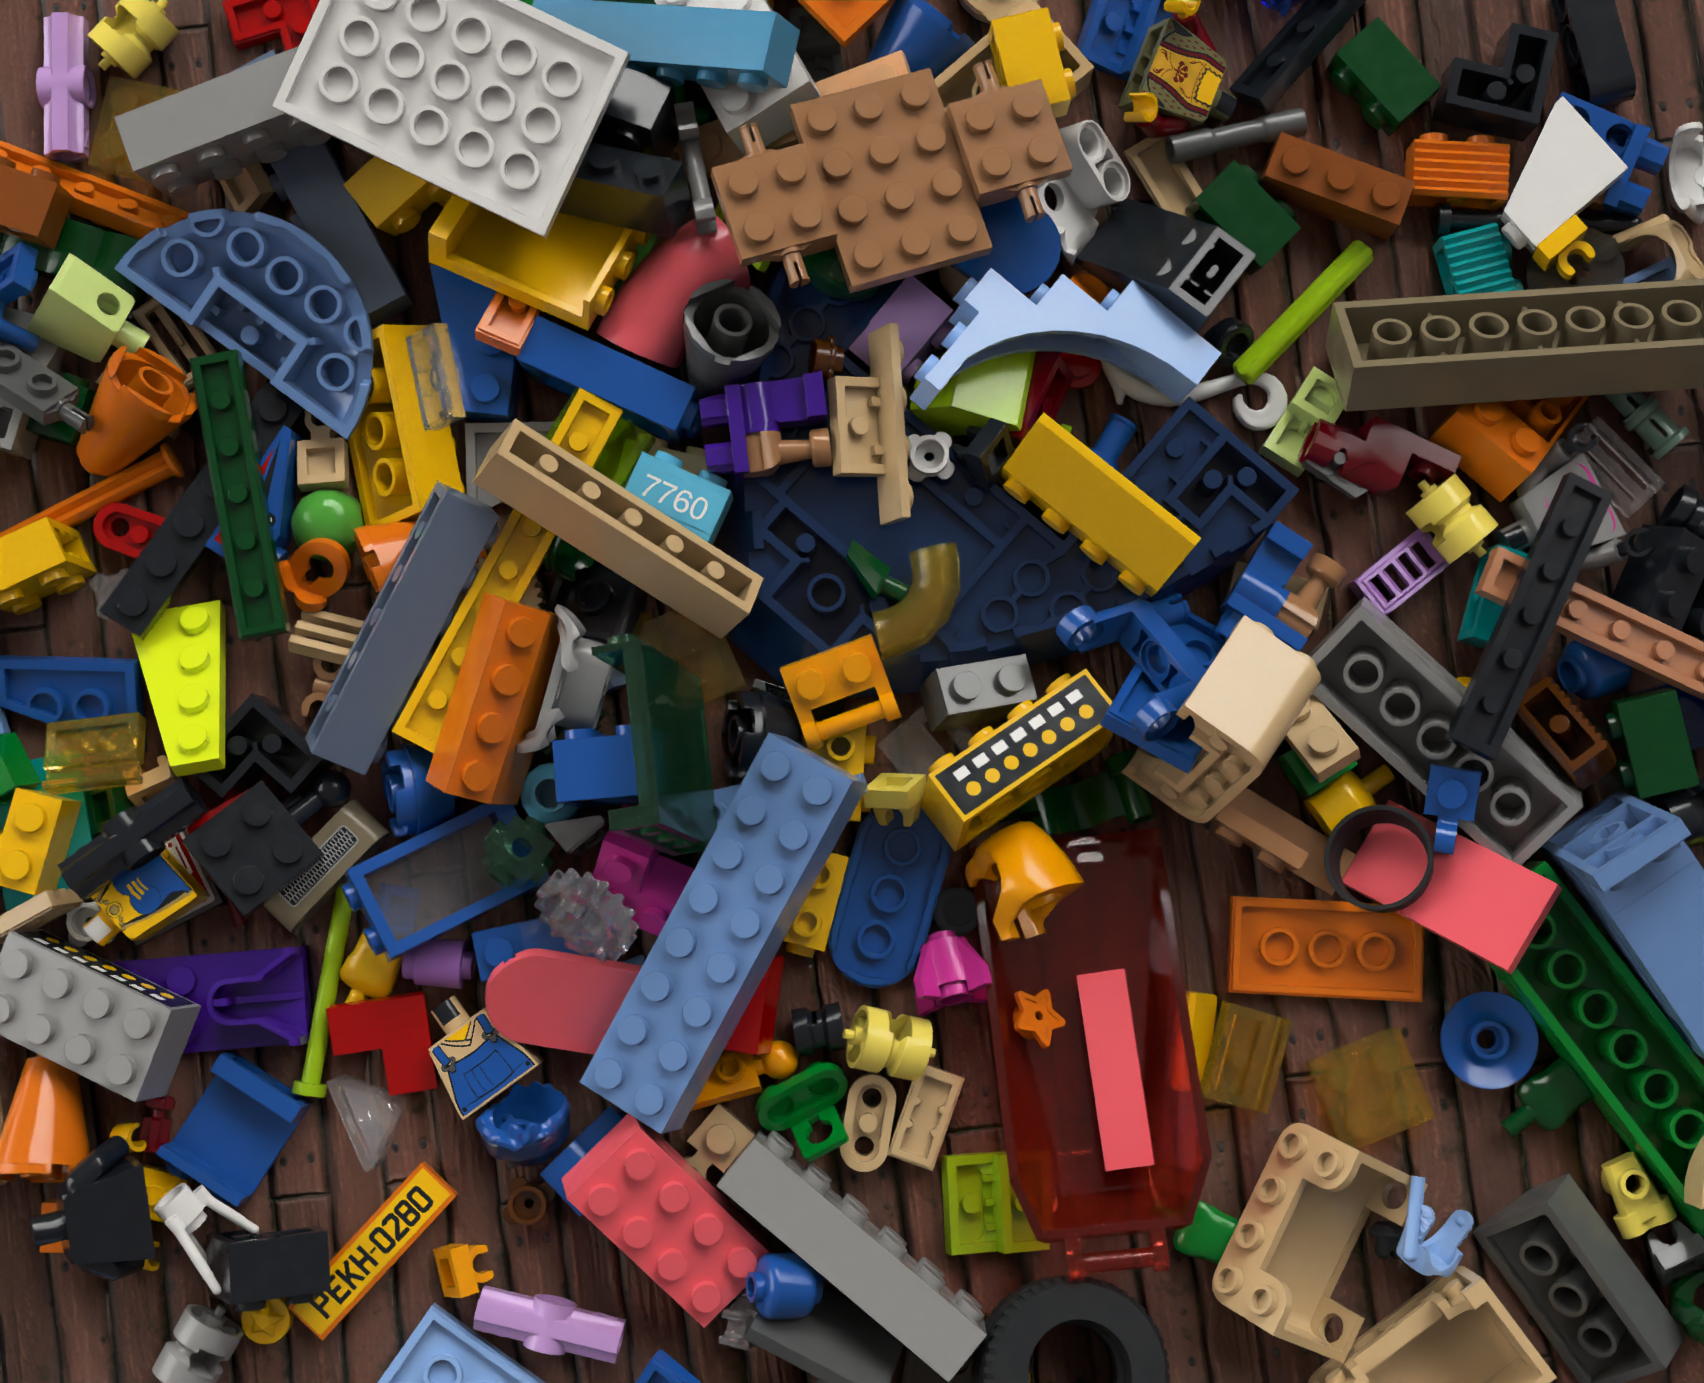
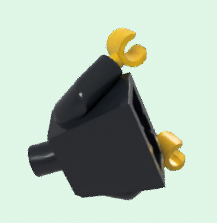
M140 1123L117 1124L113 1127L110 1138L93 1149L67 1173L64 1182L55 1186L57 1211L29 1217V1230L34 1247L62 1241L64 1255L71 1264H76L83 1272L110 1281L119 1280L142 1269L148 1271L159 1269L160 1263L158 1261L149 1260L156 1257L155 1247H160V1242L153 1240L144 1168L134 1156L126 1157L129 1152H141L146 1149L147 1144L145 1140L132 1141L131 1139L133 1131L140 1127Z

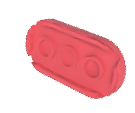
M526 949L515 953V957L505 963L503 960L491 972L485 988L486 1010L493 1026L502 1035L513 1041L594 1055L642 966L549 949Z

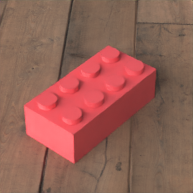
M629 1113L561 1178L567 1200L704 1328L746 1288L747 1275L749 1272L755 1271L757 1261L764 1254L773 1253L766 1237L654 1129Z

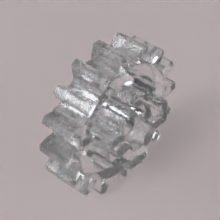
M569 868L565 874L558 869L551 877L547 878L536 893L539 898L534 906L543 912L539 917L540 922L549 924L550 929H552L549 934L552 937L561 936L565 940L564 947L568 950L572 949L584 956H589L590 953H593L599 962H604L607 957L617 961L621 954L625 955L637 938L635 932L638 930L639 924L631 920L635 914L634 909L624 907L622 901L625 897L622 894L613 895L608 891L609 883L594 879L590 872H586L583 877H580L574 868Z

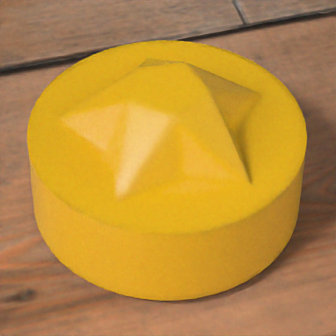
M285 1297L266 1300V1308L242 1312V1328L249 1339L259 1344H271L280 1340L288 1333L293 1324L294 1313L287 1308L290 1304L285 1303Z

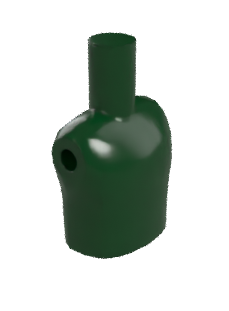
M1559 1057L1547 1068L1532 1075L1517 1087L1516 1093L1522 1106L1500 1122V1124L1511 1138L1517 1136L1534 1122L1544 1130L1554 1131L1563 1125L1576 1110L1592 1100L1593 1096L1570 1065L1563 1058Z

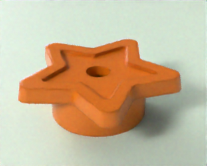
M1048 989L1039 991L1035 996L1024 991H1016L1014 997L1017 1006L1013 1011L1014 1029L1026 1039H1036L1041 1048L1046 1049L1050 1046L1052 1031L1065 1026V1019L1052 1008L1051 994Z

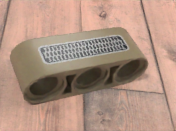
M356 799L350 801L312 838V841L323 852L324 858L263 906L291 933L296 932L336 893V889L340 884L347 882L345 878L346 870L368 860L388 838L389 831Z

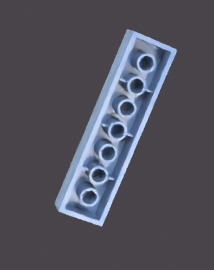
M768 733L582 1076L581 1084L660 1134L682 1128L868 783L785 736Z

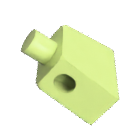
M70 253L48 288L26 329L39 336V338L92 362H101L111 345L118 349L127 346L125 352L136 353L139 347H145L151 336L148 332L126 321L136 302L134 297Z

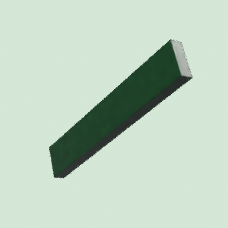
M235 349L189 358L239 640L245 642L290 633L291 629L241 352Z

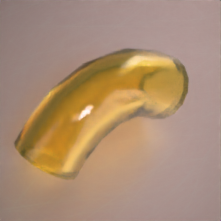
M957 543L933 545L909 553L912 567V584L908 594L898 604L884 610L872 612L882 660L900 656L927 644L949 621L961 590L960 557Z

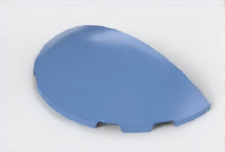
M224 208L210 209L187 214V219L174 223L167 228L152 230L140 239L114 268L116 271L191 326H198L229 350L237 349L241 352L244 361L271 380L270 384L346 440L351 438L365 411L372 388L371 369L373 370V354L375 353L372 328L368 312L363 306L353 279L342 263L315 237L298 226L265 213L229 211V209Z

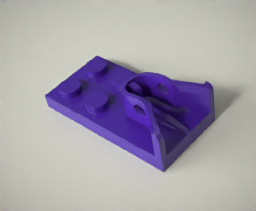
M306 946L111 962L201 1005L183 1053L288 1044L289 1046H297L308 1043L311 1015Z

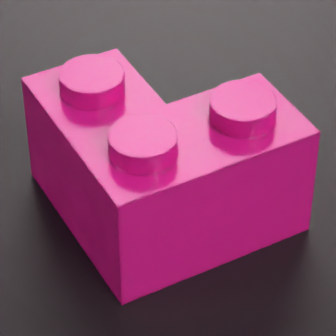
M623 803L602 842L584 906L659 936L694 871L693 868L658 854L669 821Z

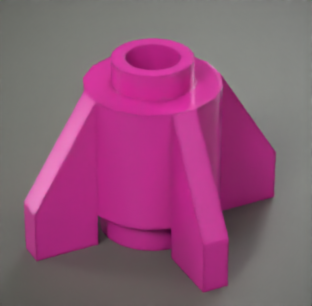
M952 930L939 931L927 937L928 942L919 948L920 957L913 980L916 990L915 1000L918 1014L926 1016L942 1008V1006L956 1005L966 1001L971 1003H987L992 1001L989 985L992 984L989 966L968 943L967 938L956 936L955 931Z

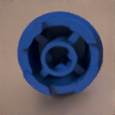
M401 744L400 749L384 752L385 761L381 762L384 799H388L391 813H396L397 817L389 821L394 837L408 835L416 837L453 819L455 815V799L460 797L444 793L425 781L433 753L422 747Z

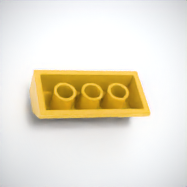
M382 324L372 330L375 350L373 354V370L371 369L372 388L362 418L348 440L365 526L417 520L437 481L465 494V487L461 481L456 456V442L451 432L446 407L447 398L442 387L437 362V349L433 343L430 325Z
M1044 412L1002 469L1000 476L1006 480L1003 487L1009 494L1024 504L1030 499L1045 511L1041 517L1050 527L1063 535L1067 530L1083 542L1079 546L1083 553L1100 565H1103L1105 561L1121 572L1118 580L1139 596L1146 592L1152 597L1201 540V537Z

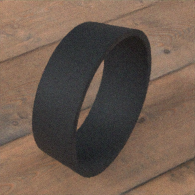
M1373 805L1350 813L1335 826L1326 843L1324 866L1330 884L1343 899L1371 912L1390 913L1410 906L1427 889L1433 873V848L1427 831L1414 816L1393 806ZM1390 823L1402 826L1414 833L1426 850L1428 864L1424 877L1413 892L1397 902L1386 905L1361 903L1348 892L1341 878L1340 860L1346 844L1357 832L1371 825Z

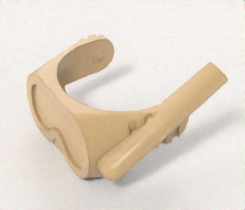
M1666 214L1659 215L1591 244L1595 255L1599 256L1617 248L1621 252H1627L1654 237H1659L1666 241L1674 252L1676 258V275L1674 280L1704 278V265L1693 249L1690 236L1682 225L1675 220H1670Z

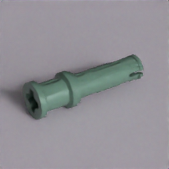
M1642 392L1603 395L1625 417L1622 421L1625 424L1624 428L1628 432L1634 430L1654 450L1652 456L1657 461L1690 432L1686 426L1679 427L1660 408L1661 401L1657 397L1654 398L1651 395L1647 398ZM1627 398H1628L1637 408H1635V407L1627 400Z

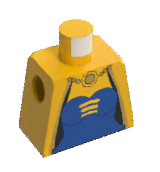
M166 848L148 864L129 872L127 870L92 895L91 898L99 905L101 910L84 924L83 928L101 946H105L120 931L132 941L145 940L206 901L211 895Z

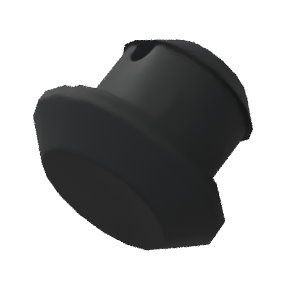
M1377 1221L1368 1228V1233L1375 1237L1374 1253L1378 1258L1388 1260L1390 1253L1394 1260L1401 1259L1396 1253V1248L1404 1227L1392 1221Z

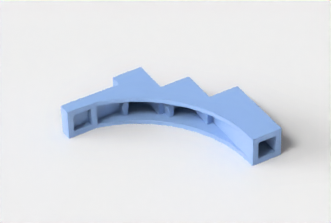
M990 268L979 282L970 277L953 298L960 306L949 319V322L955 327L941 343L947 349V352L940 360L931 354L914 375V378L920 384L909 399L925 411L952 377L972 366L1014 353L1048 351L1082 355L1112 364L1151 384L1178 404L1198 385L1221 355V352L1134 280L1127 285L1121 294L1112 289L1099 304L1062 274L1051 288L1042 283L1030 299H1028L994 269Z

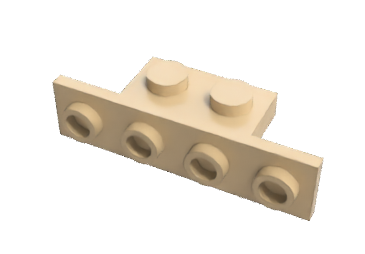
M888 323L868 334L870 377L834 376L827 380L833 476L877 477L880 525H891L911 518L910 509L914 499L912 486L908 482L907 461L910 456V441L905 435L904 412L907 407V394L902 387L901 364L904 358V346L899 339L898 323Z

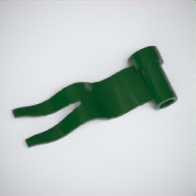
M1128 750L1107 758L1104 761L1106 771L1071 785L1049 787L999 822L1010 821L1039 811L1040 815L1030 821L1042 828L1048 835L1084 831L1125 815L1130 825L1149 821L1157 815L1150 793L1121 773L1136 752V750Z

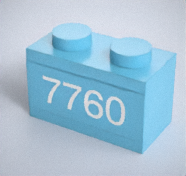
M657 450L655 456H652L642 451L625 489L713 545L734 499L732 491L725 488L728 482L705 470H701L699 476L681 468L684 462L666 452Z

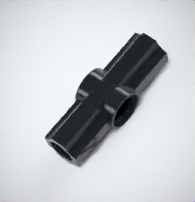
M179 778L140 807L133 806L106 822L100 829L102 834L58 864L61 877L68 887L81 899L90 898L127 870L130 872L139 869L158 857L166 849L165 843L209 813L205 802L186 779Z

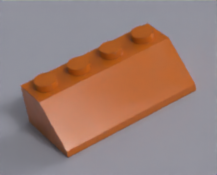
M484 592L425 781L444 793L487 804H518L534 752L517 753L516 745L525 740L526 734L534 730L537 725L560 643L556 613Z

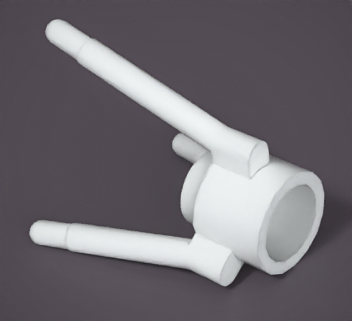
M181 1183L159 1200L154 1207V1211L177 1237L212 1293L218 1295L222 1292V1288L207 1264L206 1252L192 1233L207 1218V1214L203 1211L204 1207H209L251 1234L259 1232V1226L214 1198L203 1185L192 1191L186 1183Z

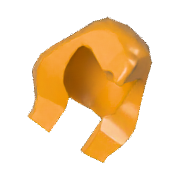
M1020 821L1011 824L991 835L976 848L972 859L965 868V876L970 887L976 886L977 882L981 879L997 881L1001 877V892L993 918V923L1001 941L1010 942L1020 938L1014 923L1016 917L1025 939L1046 933L1043 926L1044 919L1063 898L1085 883L1063 850L1042 828L1031 821Z

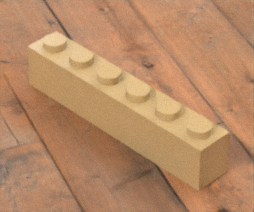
M516 418L491 446L473 480V483L720 639L750 614L764 579L763 577Z

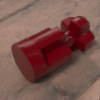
M166 1095L146 1100L145 1106L152 1108L153 1113L152 1116H145L142 1119L139 1141H146L145 1152L156 1153L161 1145L169 1143L172 1120L164 1116L165 1110L175 1109L176 1101L174 1097Z

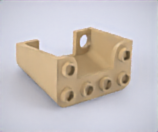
M1300 1122L1291 1124L1279 1136L1214 1272L1212 1290L1215 1298L1221 1304L1269 1334L1344 1363L1365 1318L1330 1297L1371 1210L1405 1227L1411 1175L1308 1124ZM1403 1183L1407 1193L1406 1199L1400 1207L1391 1209L1387 1198L1389 1191L1396 1184ZM1425 1183L1424 1193H1425V1191H1426V1189H1427V1186H1428V1184H1426V1183ZM1334 1316H1339L1343 1322L1342 1335L1335 1342L1329 1343L1325 1337L1326 1324Z

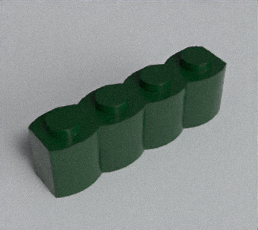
M69 219L65 220L55 250L0 232V255L21 241L38 250L34 269L38 272L36 283H38L39 277L54 280L70 253L132 295L136 301L135 304L143 305L147 293L114 269L139 239L104 231Z

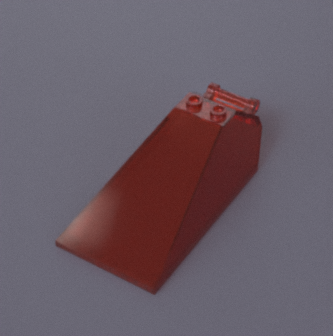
M1157 828L1053 839L1073 863L1085 883L1063 898L1044 919L1043 926L1046 933L1025 939L1016 917L1014 923L1020 938L1010 942L1001 941L993 923L1001 892V877L997 881L981 879L973 887L981 955L989 966L992 984L985 988L1009 1182L1036 1239L1045 1244L1064 1242L1069 1281L1084 1279V1274L1147 1267H1152L1154 1272L1168 1271L1170 1264L1165 1231L1181 1230L1193 1223L1212 1159L1160 831ZM977 847L969 848L970 860L974 855L973 850ZM1125 968L1156 1165L1105 1171L1076 975ZM1048 989L1051 994L1052 1008L1065 1019V1026L1052 1031L1051 1043L1046 1049H1042L1036 1039H1026L1014 1029L1013 1011L1017 1006L1014 997L1016 991H1024L1035 996L1039 991ZM1142 1233H1148L1150 1247L1082 1254L1080 1240Z

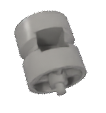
M188 1304L173 1329L176 1341L166 1342L152 1367V1372L163 1383H217L223 1373L220 1361L230 1360L244 1335L242 1328L224 1315L227 1309L222 1305H218L216 1310L203 1305Z

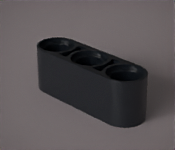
M1550 0L1575 96L1600 108L1633 100L1636 93L1635 73L1615 0Z

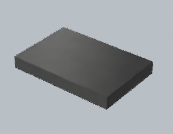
M823 1287L821 1301L815 1304L813 1310L804 1318L771 1320L761 1316L757 1310L744 1338L827 1383H890L904 1346L903 1343L858 1305Z

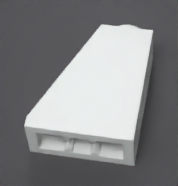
M1563 96L1554 104L1501 216V221L1505 224L1501 228L1504 236L1515 248L1521 250L1525 246L1531 254L1535 252L1536 246L1574 214L1577 216L1617 182L1628 169L1627 165Z

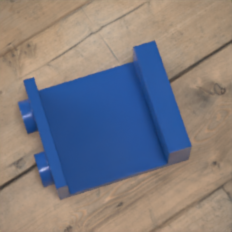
M232 1050L219 1055L210 1069L216 1075L173 1141L161 1145L156 1155L167 1161L165 1168L173 1175L187 1181L193 1178L207 1187V1190L214 1198L229 1207L232 1204L238 1207L250 1201L313 1102L303 1095L291 1093V1087Z

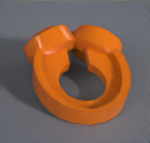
M315 538L305 542L293 553L289 560H281L279 562L283 590L285 592H294L295 603L300 609L307 612L323 610L327 606L328 597L335 594L345 584L350 575L351 561L348 552L337 541L328 538ZM313 555L324 556L331 562L334 569L331 577L324 578L319 576L315 581H306V572L311 568L310 558Z

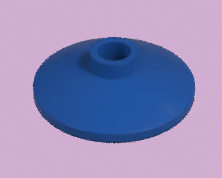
M1483 991L1462 998L1449 1010L1442 1024L1440 1045L1448 1067L1462 1081L1482 1089H1500L1516 1083L1528 1073L1537 1056L1539 1037L1534 1019L1519 1001L1503 993ZM1483 1030H1488L1492 1035V1042L1486 1048H1481L1477 1042V1036Z

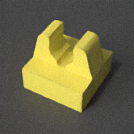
M881 772L868 784L867 793L863 794L865 808H873L878 823L883 826H887L894 819L893 809H898L903 815L904 827H910L920 816L926 774Z

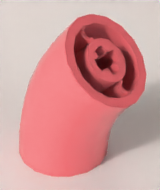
M716 216L718 232L698 235L696 220L693 219L681 226L673 239L666 238L660 242L638 264L613 298L609 310L603 316L596 333L637 355L678 369L686 355L683 314L692 293L708 282L722 279L735 280L734 286L747 290L750 288L748 267L740 266L728 227Z

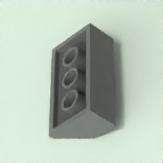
M1569 1173L1529 1189L1473 1231V1235L1579 1383H1625L1668 1367L1686 1335Z

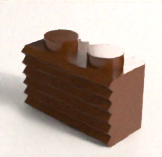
M1544 677L1525 692L1516 712L1520 722L1579 791L1586 789L1616 766L1617 758L1608 741L1604 740L1602 734L1598 733L1595 726L1591 725L1589 719L1585 718L1577 705H1574L1565 692L1561 691L1559 685L1555 684L1552 677Z

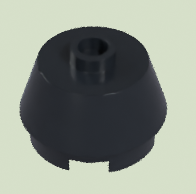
M753 687L750 691L736 690V700H728L725 708L722 736H728L731 758L725 757L722 760L728 777L744 779L768 733L785 736L800 745L802 744V729L793 704L757 687Z

